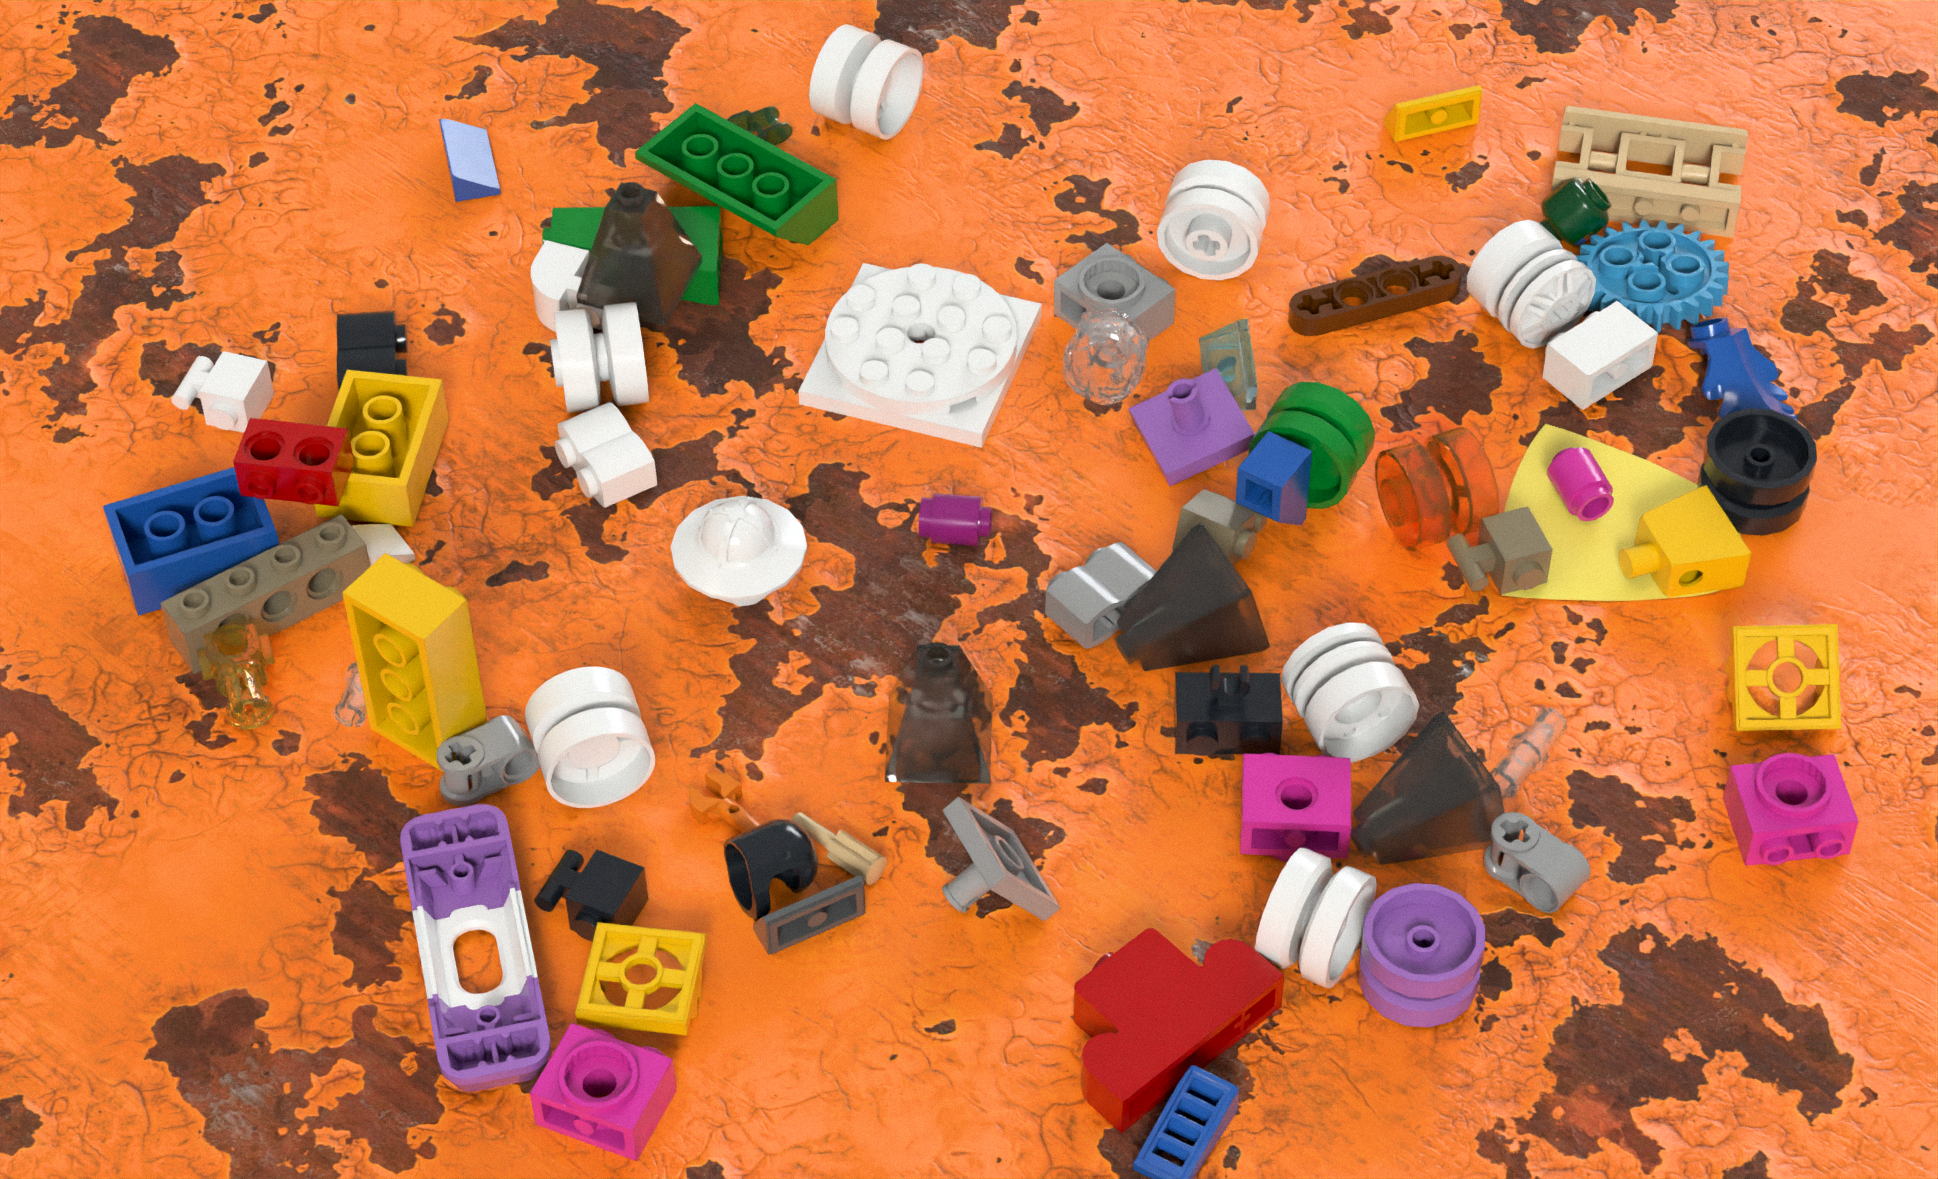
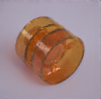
M1458 427L1429 436L1425 440L1424 445L1413 441L1383 450L1377 456L1375 481L1380 505L1389 528L1400 545L1408 551L1413 552L1445 542L1450 533L1453 535L1463 534L1465 536L1480 531L1481 518L1499 514L1498 488L1491 463L1478 438L1465 427Z

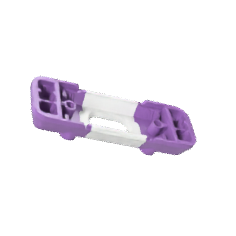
M478 804L415 817L403 827L400 843L441 1073L451 1083L466 1092H475L532 1080L538 1076L551 1054V1041L506 816L504 812L495 806ZM468 931H488L494 935L497 941L503 976L499 986L489 992L473 994L465 991L459 983L453 947L456 939Z

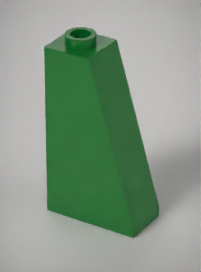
M721 206L553 208L551 227H543L542 245L547 240L589 251L592 280L706 305L720 304L723 253Z

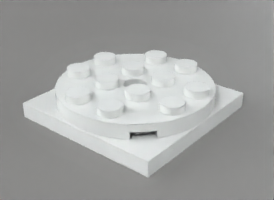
M863 263L851 288L835 304L829 315L825 329V339L798 391L799 404L982 448L1040 322L1042 304L998 294L977 276L951 269L932 267L928 264L920 263L911 267L892 270ZM918 340H926L924 343L913 342Z

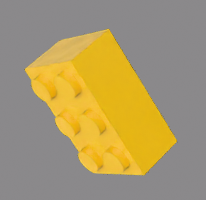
M355 370L346 371L327 426L348 428L354 465L339 507L314 504L317 517L334 518L342 514L346 520L414 526L449 421L442 379Z

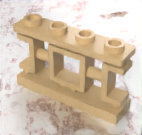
M1566 106L1558 151L1581 154L1580 162L1578 164L1556 161L1551 193L1570 178L1577 177L1583 181L1590 178L1601 188L1612 205L1607 210L1609 221L1640 225L1641 220H1646L1650 227H1657L1658 223L1664 220L1666 221L1667 229L1673 230L1676 226L1683 224L1684 231L1687 232L1699 230L1701 234L1733 238L1740 207L1742 186L1718 183L1719 173L1742 174L1748 131L1739 128ZM1591 150L1604 151V152H1612V153H1618V154L1596 152V151H1591ZM1631 160L1672 166L1671 176L1625 170L1626 162ZM1683 162L1693 163V164H1701V165H1708V166H1710V167H1707V166H1699V165H1692V164H1685V163H1683ZM1588 169H1591V170H1599V171H1606V172H1613V173H1615V174L1603 173V172H1595V171H1588ZM1680 182H1687V183H1694V184H1702V185H1707V187H1706V186L1691 185V184H1684V183H1680Z

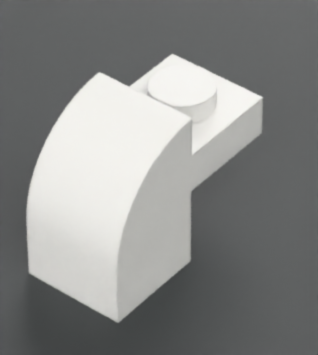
M547 240L544 242L532 263L530 271L535 311L539 320L547 328L556 332L554 312L585 308L589 314L592 328L602 330L604 305L620 304L618 286L592 280L588 250Z

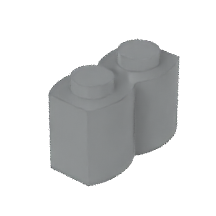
M1123 542L1114 543L1106 548L1095 550L1088 557L1084 566L1073 568L1067 572H1061L1050 581L1046 589L1045 614L1085 649L1092 648L1110 638L1123 624L1132 623L1151 611L1161 601L1163 576Z

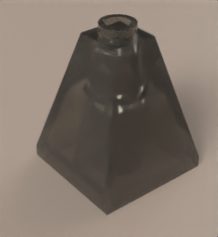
M635 182L620 183L605 207L576 295L577 303L603 310L604 305L636 302L640 320L665 326L702 264V255L657 191L646 189Z
M1202 523L1191 528L1117 620L1121 635L1114 638L1115 644L1125 661L1129 665L1138 661L1144 671L1258 653L1270 647L1252 591Z
M940 642L917 645L889 694L885 782L990 784L993 695L960 645H947Z
M1442 711L1429 721L1354 810L1353 815L1356 826L1351 829V839L1364 858L1373 854L1380 865L1485 849L1493 843L1490 838L1492 823L1496 817L1505 813L1500 786L1446 713Z

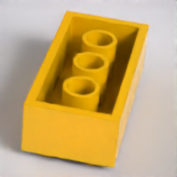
M385 553L342 592L370 729L442 771L439 768L436 757L437 749L441 743L487 723L486 706L484 704L469 605L467 599L457 589L451 586L444 587L425 576L417 566L411 563L404 564ZM455 752L452 753V762L456 761Z

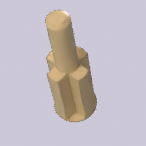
M802 812L796 813L792 817V821L802 827L809 837L828 850L826 856L828 859L854 876L861 875L867 885L874 884L884 873L887 859L847 832L839 830L837 835H835Z

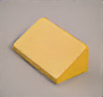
M1478 85L1397 103L1385 116L1384 125L1394 142L1478 124L1483 89Z

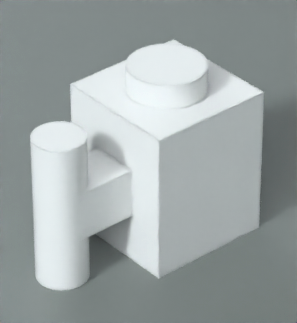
M223 351L214 365L209 358L198 356L174 393L171 401L177 408L186 410L190 407L195 397L200 398L206 425L215 426L222 430L244 433L249 419H260L275 395L268 362Z

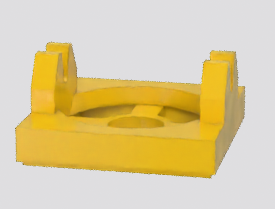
M1838 624L1729 627L1730 656L1727 657L1725 664V673L1729 676V684L1725 688V693L1729 703H1732L1733 731L1841 729ZM1776 640L1777 659L1771 662L1766 670H1746L1756 650L1769 641ZM1794 640L1800 641L1814 651L1817 656L1815 669H1807L1801 661L1795 658ZM1783 662L1795 665L1801 675L1798 688L1790 693L1778 690L1773 684V671L1776 666ZM1807 685H1816L1818 696L1816 703L1804 713L1796 715V696L1801 694ZM1767 686L1770 692L1778 697L1779 716L1771 715L1760 708L1749 694L1747 687Z
M597 922L575 1012L577 1024L687 1036L690 1020L697 1019L698 1016L697 1001H701L702 966L707 948L706 933ZM638 949L637 954L629 956L622 964L611 963L618 955ZM660 950L670 954L679 961L683 970L663 968L660 960L655 957L656 951ZM638 964L650 965L657 971L656 977L651 982L642 985L631 983L625 976L630 968ZM607 981L620 982L623 989L628 992L625 1007L615 1006L606 999L603 991L607 989ZM659 987L681 989L665 1006L655 1010L643 1009L646 995L655 992Z

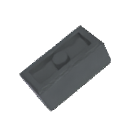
M861 875L763 916L753 924V931L767 954L770 955L862 916L866 913L864 880Z

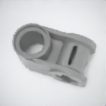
M506 715L495 717L480 727L447 739L437 749L436 756L439 768L443 771L439 785L440 793L443 799L456 806L475 804L482 798L504 788L523 783L531 778L540 767L538 753L534 748L533 742L517 721L511 716ZM455 752L456 761L452 762V753ZM472 780V789L469 790L468 781Z
M1508 812L1496 817L1492 823L1490 838L1493 843L1487 847L1483 857V865L1486 872L1492 878L1504 883L1520 894L1536 909L1545 913L1556 912L1590 877L1591 869L1584 855L1575 847L1562 842L1540 827L1530 817L1522 813ZM1521 830L1524 831V836H1523V840H1522V841L1519 840V836H1520ZM1500 854L1504 855L1501 865L1498 864Z

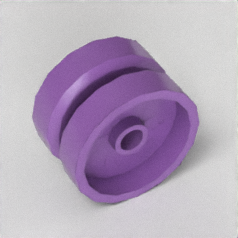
M1412 883L1392 888L1376 899L1364 918L1359 959L1358 983L1366 1001L1383 1017L1404 1026L1433 1027L1448 1023L1468 1010L1478 992L1480 966L1483 962L1485 950V926L1477 909L1459 893L1435 884Z

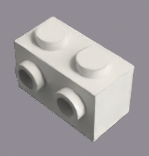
M1616 301L1600 312L1595 311L1591 313L1579 325L1566 333L1555 335L1550 340L1545 349L1546 356L1542 378L1584 410L1652 367L1658 332Z

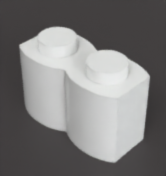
M608 402L557 424L559 440L555 441L557 455L565 468L571 466L574 468L579 485L587 498L594 496L600 505L608 507L657 486L655 461L641 438L631 430L626 419L613 403Z

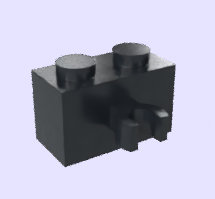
M1213 665L1209 673L1175 672V754L1207 756L1210 754L1274 753L1280 755L1283 723L1280 673H1250L1247 665L1240 666V673H1220L1219 665Z

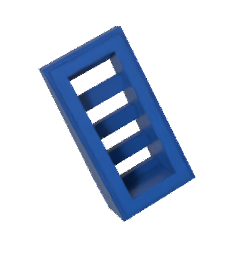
M1190 1065L1135 1159L1133 1170L1151 1179H1194L1238 1112V1087L1195 1065ZM1186 1112L1206 1122V1125L1204 1127L1183 1115ZM1174 1132L1194 1142V1146L1192 1147L1170 1136L1171 1133ZM1160 1150H1163L1185 1162L1180 1167L1157 1154Z

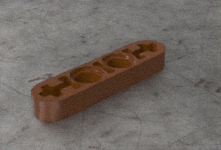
M1432 256L1302 290L1296 293L1290 300L1288 323L1290 328L1300 335L1318 336L1454 299L1459 294L1462 269L1460 264L1450 257ZM1396 285L1406 288L1409 292L1396 295L1387 292L1385 289ZM1347 297H1357L1364 300L1365 304L1349 306L1343 303L1342 300Z

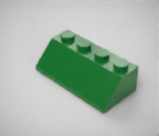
M696 103L635 151L636 160L777 238L810 245L838 221L837 182L835 178Z

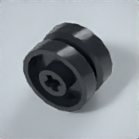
M1752 408L1731 412L1716 421L1707 435L1704 462L1700 468L1697 488L1707 485L1738 533L1765 536L1782 532L1798 522L1806 508L1810 491L1809 483L1813 478L1817 462L1816 443L1805 427L1787 415L1773 410Z

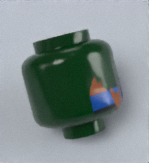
M1573 177L1543 199L1541 208L1545 219L1540 224L1560 242L1564 240L1567 244L1578 247L1589 240L1591 235H1595L1609 223L1607 210L1612 205L1605 193L1592 179L1588 178L1583 181Z

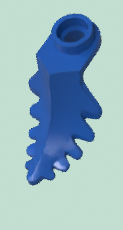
M1726 317L1702 321L1689 327L1692 336L1688 339L1689 347L1700 348V353L1707 354L1708 356L1702 393L1709 400L1723 399L1718 412L1721 418L1731 412L1752 408L1773 410L1792 417L1798 422L1797 416L1793 414V408L1780 402L1788 399L1785 390L1771 383L1778 377V370L1775 364L1752 346L1747 328L1729 327Z

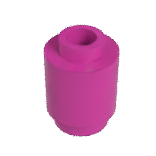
M1570 447L1561 450L1554 456L1547 469V477L1569 513L1578 516L1582 521L1596 520L1605 515L1614 503L1612 496L1613 487L1590 450L1582 447Z

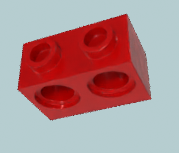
M250 418L233 464L241 496L339 507L354 465V458L348 428Z

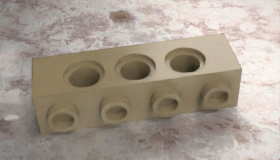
M340 514L160 602L172 645L192 672L196 674L344 600L342 592L370 567L366 544L344 516Z

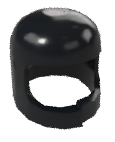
M774 819L727 839L723 845L729 883L741 909L748 917L753 918L754 921L766 916L771 910L769 885L773 878L781 880L793 893H800L810 886L818 872V858L809 835L796 822L788 819Z

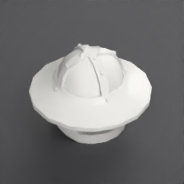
M746 496L717 499L693 510L677 527L671 544L675 571L689 587L711 598L730 602L739 607L756 604L770 593L786 586L801 570L807 552L803 526L789 510L767 499Z

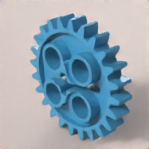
M1641 220L1639 228H1633L1627 222H1622V231L1620 232L1606 227L1604 237L1591 235L1590 245L1582 244L1580 246V255L1576 256L1578 261L1584 263L1596 278L1595 294L1587 309L1588 311L1598 309L1601 311L1618 301L1646 324H1652L1657 332H1661L1664 323H1669L1676 330H1680L1681 320L1683 319L1696 325L1698 324L1699 314L1712 316L1713 306H1722L1723 295H1727L1729 262L1724 261L1725 252L1723 250H1714L1715 241L1713 239L1701 242V231L1698 230L1687 235L1684 234L1683 224L1671 230L1667 229V224L1664 220H1661L1657 227H1650L1646 220Z

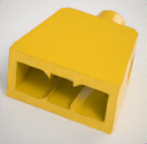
M1706 485L1645 512L1639 518L1634 546L1620 550L1618 559L1621 571L1626 578L1631 579L1650 573L1663 595L1675 597L1744 586L1751 551Z

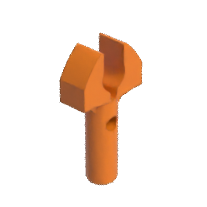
M705 773L706 787L715 795L720 796L721 800L716 797L703 796L696 787L690 784L691 814L702 826L714 818L723 819L739 833H743L762 824L736 803L742 797L741 783L730 774Z

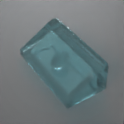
M1241 319L1199 338L1202 372L1204 374L1216 368L1241 410H1256L1257 377L1248 319Z

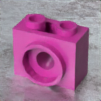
M1243 753L1240 854L1270 855L1278 860L1288 862L1290 857L1299 848H1307L1329 858L1348 859L1351 832V758L1330 757L1327 755L1293 756L1277 755L1274 753Z
M1782 753L1774 755L1764 762L1730 766L1723 801L1745 866L1757 864L1779 865L1792 860L1810 858L1831 859L1839 855L1850 854L1859 821L1834 754L1808 757L1796 753Z
M571 1023L530 1092L535 1124L637 1161L677 1091L673 1059L666 1057L665 1054L653 1047H638L618 1040L603 1029H587ZM598 1095H607L605 1097L596 1098V1096Z

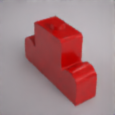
M1154 928L1144 930L1117 952L1106 953L1095 963L1092 971L1074 985L1073 1020L1076 1025L1091 1037L1084 1045L1081 1056V1090L1083 1097L1089 1105L1122 1134L1174 1092L1190 1065L1204 1069L1281 1008L1284 974L1250 945L1234 939L1220 940L1212 944L1205 952L1203 966H1198Z

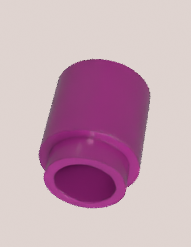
M935 493L933 498L922 497L919 510V537L931 538V543L979 546L981 536L990 537L992 507H983L982 496Z

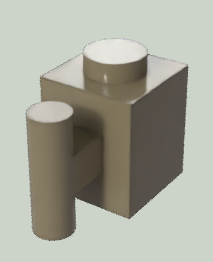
M1203 489L1181 508L1172 550L1226 573L1240 559L1246 560L1250 556L1257 540L1256 532L1260 533L1263 530L1267 517L1235 503L1234 500Z
M1528 506L1481 518L1477 546L1470 547L1463 534H1456L1450 537L1446 543L1472 591H1480L1487 587L1489 579L1485 574L1486 572L1489 573L1500 595L1517 590L1532 589L1537 585L1547 583L1553 549Z

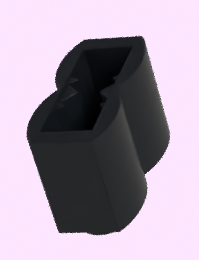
M395 310L337 314L338 390H340L347 370L408 376L407 360L399 359V353H408L406 324L397 325Z

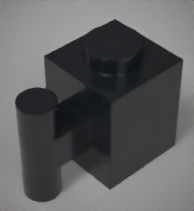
M569 849L566 850L534 899L535 904L546 912H552L561 897L566 899L570 930L575 931L582 938L593 942L597 922L633 925L648 901L645 867L596 849L583 871L578 872L584 864V858L580 853Z

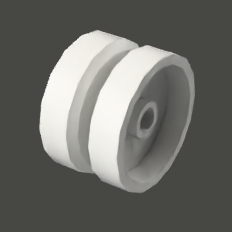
M1203 160L1188 164L1176 173L1165 202L1166 207L1157 229L1158 246L1171 264L1189 275L1208 280H1225L1238 277L1252 267L1259 253L1263 238L1262 232L1270 212L1269 193L1259 178L1246 168L1231 162Z
M1299 848L1288 860L1271 891L1258 928L1255 950L1272 965L1280 969L1289 968L1299 959L1302 978L1325 988H1332L1341 979L1362 939L1364 918L1375 900L1376 877L1351 866H1345L1333 876L1329 857L1307 848Z

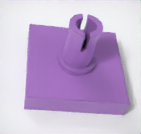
M1216 368L1191 380L1184 378L1175 380L1169 385L1167 391L1128 408L1134 425L1169 487L1248 451L1249 443L1255 435Z

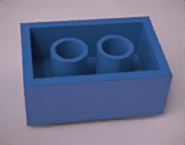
M234 467L103 506L113 547L138 616L162 609L160 602L279 545L277 531L264 499L241 496Z

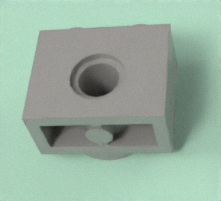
M1106 243L1054 279V314L1120 361H1123L1174 324L1176 289L1170 286L1163 278L1155 276L1136 263L1131 256L1123 254L1109 243Z

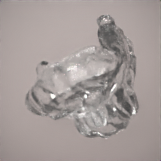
M1106 308L1090 312L1080 319L1074 336L1065 347L1062 357L1065 381L1075 394L1081 395L1093 403L1109 406L1121 402L1135 390L1145 374L1146 353L1149 344L1148 336L1142 332L1139 325L1129 320L1128 314L1120 310Z

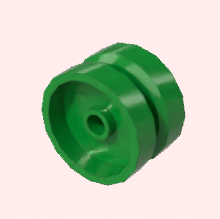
M1298 382L1286 387L1278 396L1268 412L1267 418L1249 443V454L1268 431L1311 450L1312 459L1307 508L1325 509L1339 504L1348 493L1357 477L1358 470L1366 462L1374 448L1375 430L1369 415L1359 403L1341 390L1319 382Z

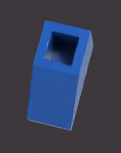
M1268 431L1238 467L1235 503L1279 523L1302 525L1306 520L1312 451L1294 441L1287 440Z

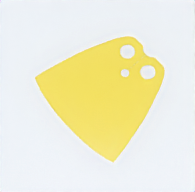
M1545 424L1535 436L1522 458L1512 482L1504 512L1529 507L1553 549L1547 583L1537 585L1532 589L1517 590L1502 594L1501 596L1555 600L1635 601L1691 597L1720 591L1668 597L1662 594L1650 573L1628 579L1622 573L1619 565V551L1634 546L1639 518L1645 512L1697 489V484L1638 456L1574 432ZM1582 447L1590 450L1612 485L1614 503L1611 509L1602 517L1592 521H1582L1578 516L1570 514L1548 479L1547 469L1554 456L1563 449Z

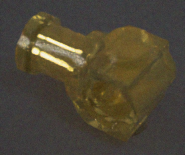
M229 623L217 628L212 634L203 635L206 649L197 651L203 679L205 681L214 678L217 691L227 697L229 705L226 707V716L230 725L244 730L264 725L272 717L274 711L272 701L264 694L263 690L268 680L265 666L275 663L268 633L258 636L255 623L248 625ZM247 704H251V708H252V713H251V714H248V713H247V709H246V705H247Z

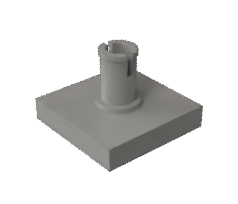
M959 796L942 810L973 861L971 865L951 882L946 883L942 887L945 897L956 910L964 914L969 910V907L990 890L1043 921H1046L1061 908L1014 830Z

